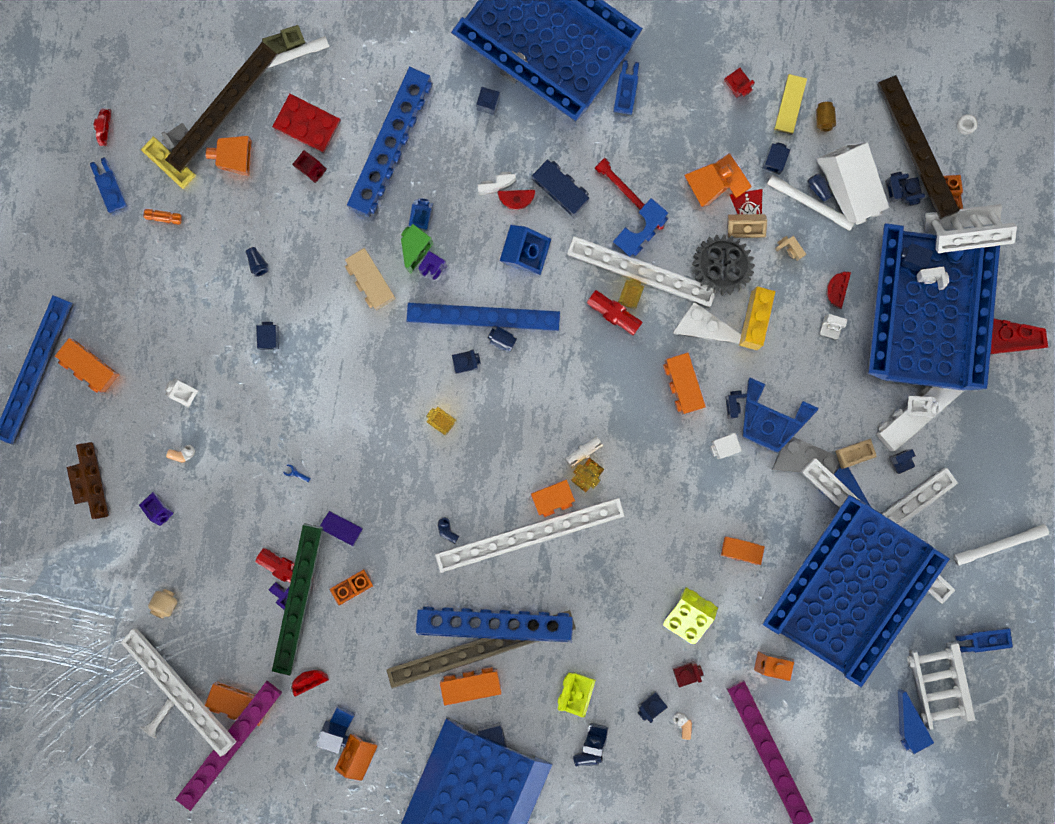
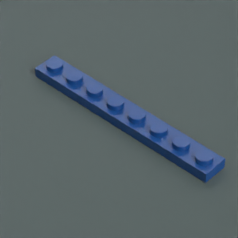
M52 295L0 418V440L6 443L13 444L72 306L71 302Z
M408 303L406 322L559 331L560 311Z

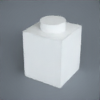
M735 433L711 441V452L718 459L742 451Z

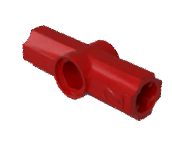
M597 290L593 292L586 303L601 313L602 317L613 325H618L632 336H634L643 323L640 319L626 311L627 309L615 300H610Z
M263 548L255 562L271 571L272 575L276 578L290 583L295 563Z

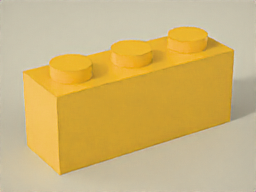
M758 286L751 291L739 346L754 350L763 347L776 291Z

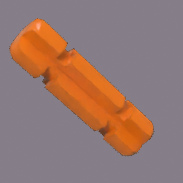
M145 209L143 217L147 220L154 219L155 221L172 222L178 225L182 221V215L178 213L172 214L166 211Z

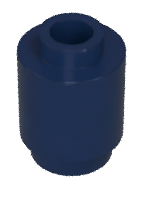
M498 326L496 330L492 328L487 337L490 340L489 344L511 352L517 338L513 337V334Z

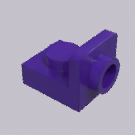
M154 492L139 504L147 518L159 526L167 522L173 515L172 510L168 509Z

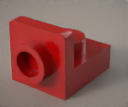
M741 67L724 79L737 98L741 95L745 97L753 91L752 87L755 84L754 80H749Z

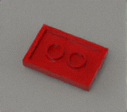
M289 93L272 127L324 154L341 119Z

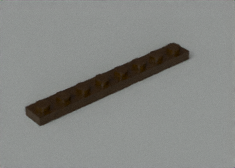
M261 42L165 160L182 173L278 56L277 53Z
M897 75L878 82L877 85L939 219L941 220L958 213L960 210Z

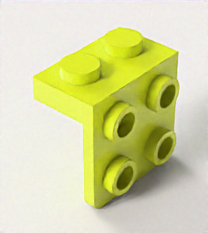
M686 587L681 593L679 602L664 620L663 625L689 643L696 644L715 620L718 607Z

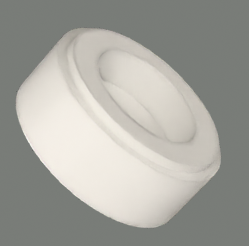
M970 114L963 115L957 121V129L964 135L974 132L978 125L976 118Z

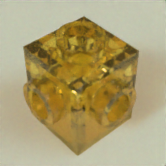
M589 457L583 465L579 463L573 471L575 476L571 481L586 493L590 487L594 489L601 481L599 476L604 471V468Z

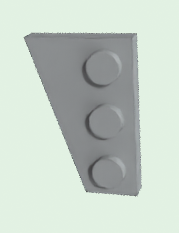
M792 437L779 451L772 470L801 472L813 458H816L834 475L839 461L837 455Z

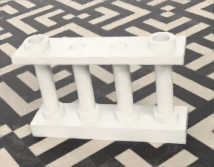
M1001 204L959 209L958 213L941 220L937 212L925 214L924 231L937 232L936 251L938 253L1015 243L1017 226L1015 223L1002 224ZM969 226H974V227H975V228L964 229V227H969ZM954 228H955V230H952V231H945L946 229H954Z
M954 641L947 642V648L941 652L918 656L917 652L913 650L908 651L907 662L913 671L922 712L919 716L925 727L930 730L934 729L932 721L954 716H960L968 722L975 720L959 643ZM946 658L950 661L951 667H949V670L926 675L921 673L920 664ZM950 677L954 679L955 686L953 689L926 694L924 683ZM954 696L958 698L959 705L957 708L930 713L928 702Z

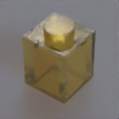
M632 278L630 281L626 280L618 303L635 310L644 289L641 282Z
M438 406L436 409L432 408L426 416L428 418L427 423L445 436L457 422L456 419Z

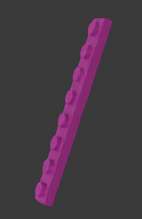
M740 681L726 688L792 823L809 824L814 820L745 681Z
M269 681L264 683L228 730L237 742L221 757L213 750L175 800L189 811L192 810L282 694L281 690Z

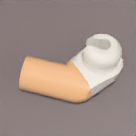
M186 445L179 452L169 449L166 458L184 463L194 456L195 449L191 445Z
M678 712L673 716V721L682 728V739L690 740L692 721L684 713Z

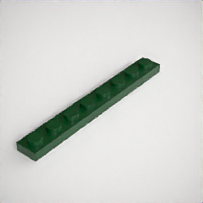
M304 523L302 526L272 672L289 676L292 674L323 527Z

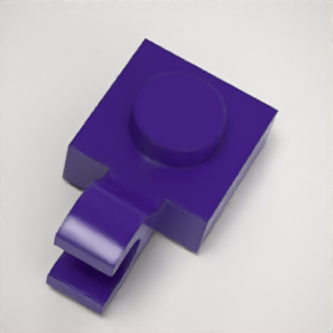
M275 582L269 591L279 598L276 604L285 610L289 587L285 591L279 583Z

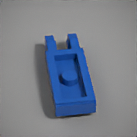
M623 60L613 112L632 115L639 77L637 76L639 62H635L633 75L626 74L628 60Z
M103 157L101 158V163L106 173L100 174L95 162H91L90 166L107 211L112 213L127 207V203L114 171L111 170L107 159Z
M1010 628L956 635L957 641L971 639L972 646H960L961 653L1013 648Z

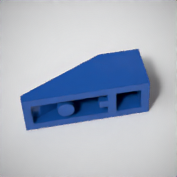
M899 689V733L902 737L900 742L906 751L909 750L911 753L916 754L934 744L907 692Z

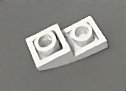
M501 172L500 175H496L497 183H493V181L481 182L482 184H478L479 196L492 194L509 187L516 182L515 174Z

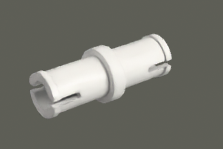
M595 436L585 445H580L578 450L565 459L573 468L583 459H588L590 454L602 447L603 444Z

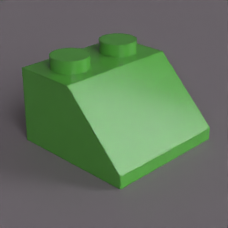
M414 224L411 227L407 226L401 234L403 236L401 243L404 265L410 274L434 244L432 238Z

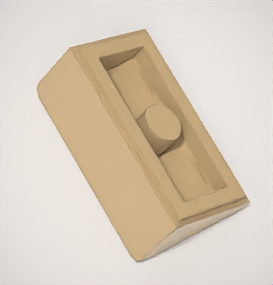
M765 214L728 215V238L731 236L733 238L766 237L767 217Z

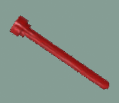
M606 158L602 159L594 169L599 174L606 175L641 210L645 204L611 170L610 162ZM658 225L657 228L661 230L664 228V225L662 227Z

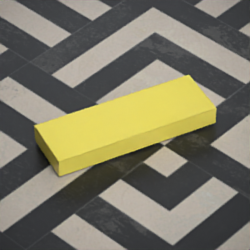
M788 74L774 130L791 135L794 133L807 78Z
M154 136L141 149L182 189L196 177L188 167L180 173L165 159L171 152Z

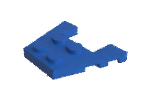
M749 378L742 437L778 453L819 408L802 401L793 419L758 403L766 384Z

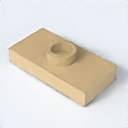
M871 439L835 451L841 469L877 457Z

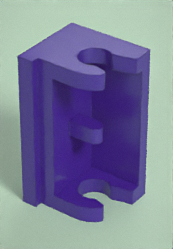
M428 251L418 270L424 277L430 271V274L434 275L433 280H436L443 269L446 270L448 266L445 260Z

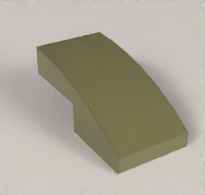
M299 25L282 29L278 34L262 38V42L277 54L305 44Z

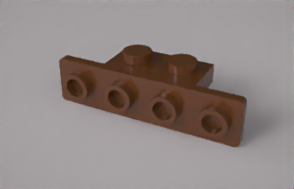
M93 443L77 444L79 464L67 467L74 504L88 502L92 520L108 517Z

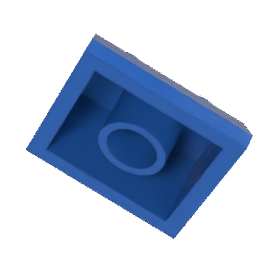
M510 225L500 262L541 275L551 238L525 226Z

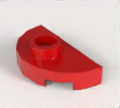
M102 108L97 119L95 118L93 126L94 130H96V139L99 146L107 145L111 109Z
M535 190L497 191L499 200L511 210L525 209L531 204L535 196Z
M844 271L836 274L829 280L826 294L828 300L839 309H842L851 272Z
M319 670L301 673L292 682L291 688L294 697L328 681V675Z

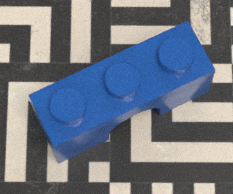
M652 198L638 212L645 218L646 226L644 230L640 233H633L625 227L613 241L630 257L632 255L637 256L643 249L641 244L645 240L649 242L656 234L654 232L658 225L662 227L669 219L666 217L669 213Z

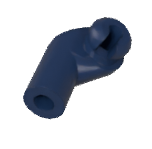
M441 518L437 525L439 535L456 544L459 535L451 532L448 518Z

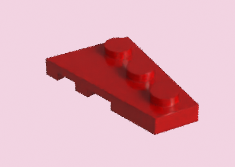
M994 318L990 354L1048 348L1045 328Z

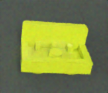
M569 672L564 678L563 692L558 698V710L585 717L596 680L576 672Z

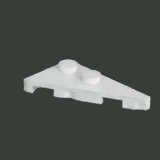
M695 302L673 331L676 335H687L739 344L741 338L740 333Z

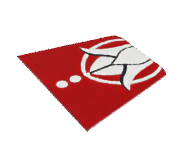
M763 189L744 192L737 198L733 194H729L737 214H762Z

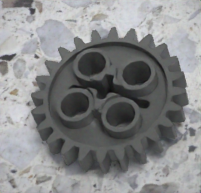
M725 234L721 239L718 235H715L714 240L708 237L707 243L703 241L701 247L698 246L696 249L697 253L694 254L693 258L695 260L692 263L693 266H696L693 273H699L696 280H703L700 286L708 285L706 291L713 288L714 294L720 290L721 296L724 295L725 291L731 295L733 289L736 293L739 292L740 287L744 289L746 283H749L751 280L749 276L754 274L751 269L755 267V264L750 263L754 257H748L751 250L745 251L744 249L747 245L746 243L739 245L740 239L734 242L733 236L728 240ZM722 249L725 250V256H724V263H723V264L721 263L722 260H723V251H722ZM710 253H716L718 258H713ZM729 254H734L737 259L730 258ZM710 271L717 272L718 276L711 275ZM729 272H734L737 277H731Z

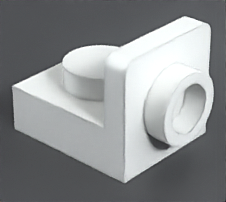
M944 267L923 269L917 274V280L925 284L934 283L937 280L939 290H944L949 283V275L945 272Z
M832 314L826 315L820 329V335L837 340L841 329L846 327L848 320Z
M176 378L173 381L170 380L165 388V391H167L166 395L169 398L187 407L191 405L198 392L197 389Z
M908 397V416L934 418L935 414L938 413L939 404L936 402V398Z

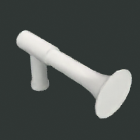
M168 698L151 723L144 727L140 726V728L149 736L157 738L155 732L158 725L175 704Z

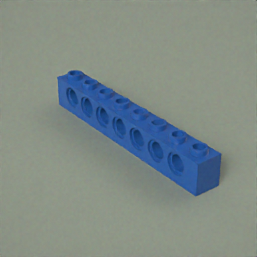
M409 66L347 203L349 209L369 218L371 213L374 214L378 207L376 202L379 196L382 197L386 190V186H384L386 180H390L392 177L394 162L399 161L402 154L400 149L402 145H406L409 139L408 131L410 127L413 128L417 121L415 116L418 110H422L425 103L423 98L432 88L433 83L431 82L430 75ZM412 88L419 89V93L416 95H411L409 92ZM410 105L412 108L409 112H403L402 107ZM397 122L404 124L400 130L395 129L394 125ZM394 139L396 144L393 147L386 146L388 140ZM385 156L388 158L386 164L378 163L381 157ZM379 174L380 179L373 182L371 181V176ZM371 191L373 193L372 197L364 199V192Z
M423 607V610H417L416 634L572 643L573 617H569L568 613H558L557 616H550L548 612H538V615H530L528 611H519V614H511V611L508 610L492 613V610L488 609L473 612V609L462 608L460 612L446 607L442 608V611L434 610V607ZM435 617L442 618V623L439 626H433V619ZM454 618H461L460 626L453 627L452 620ZM476 618L480 619V626L472 628L471 621ZM494 619L500 621V626L496 629L490 628V623ZM513 620L519 621V627L516 630L509 628V624ZM532 621L539 623V627L535 631H531L528 628L529 623ZM551 622L558 624V629L554 632L548 630V625Z

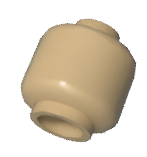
M166 589L163 592L156 591L148 604V608L151 610L150 613L161 619L170 617L177 605V600L173 597L174 593Z

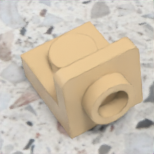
M794 236L791 238L784 237L777 242L779 246L775 248L778 252L787 246L789 256L792 259L795 258L796 261L807 255Z

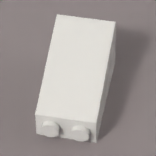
M868 143L847 144L817 158V162L848 222L862 224L867 221L868 217L879 216L883 214V210L889 208Z

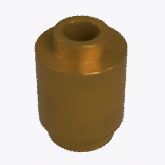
M821 102L816 109L817 128L823 132L831 131L836 126V112L832 102Z

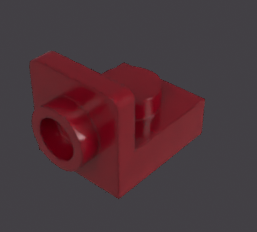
M305 150L302 151L292 164L314 183L327 170L321 162Z
M694 661L672 668L679 688L695 682H702L701 677L704 676L702 668Z

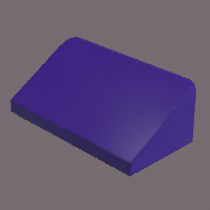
M328 511L320 527H323V531L351 546L355 545L363 528L331 511Z

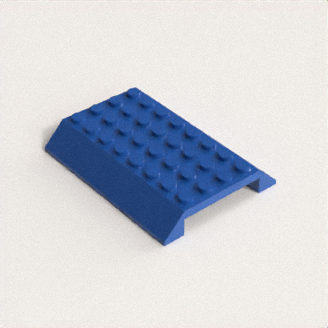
M478 0L466 18L462 17L451 33L576 122L587 111L629 53L643 28L603 0ZM512 51H514L515 53H522L527 58V62H525L520 57L515 55Z
M885 223L868 374L887 381L954 390L987 389L1000 245L967 249L959 260L955 261L944 252L938 253L936 251L937 235L904 231V226ZM911 243L933 251L926 269L944 267L945 272L949 275V283L944 290H939L937 280L930 284L918 282V272L901 266L903 260L901 253L904 247L908 248Z
M848 495L762 625L778 635L781 633L841 671L845 678L862 688L950 558L866 503Z
M446 718L401 824H527L553 764L536 756L533 759L468 731L463 728L464 725Z

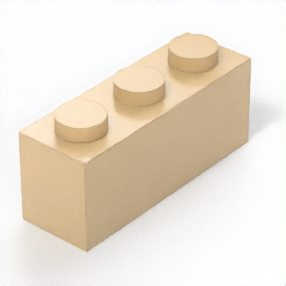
M365 248L345 259L347 262L346 270L350 276L354 274L358 280L354 283L360 292L364 290L367 295L365 301L370 308L374 307L377 311L396 299Z

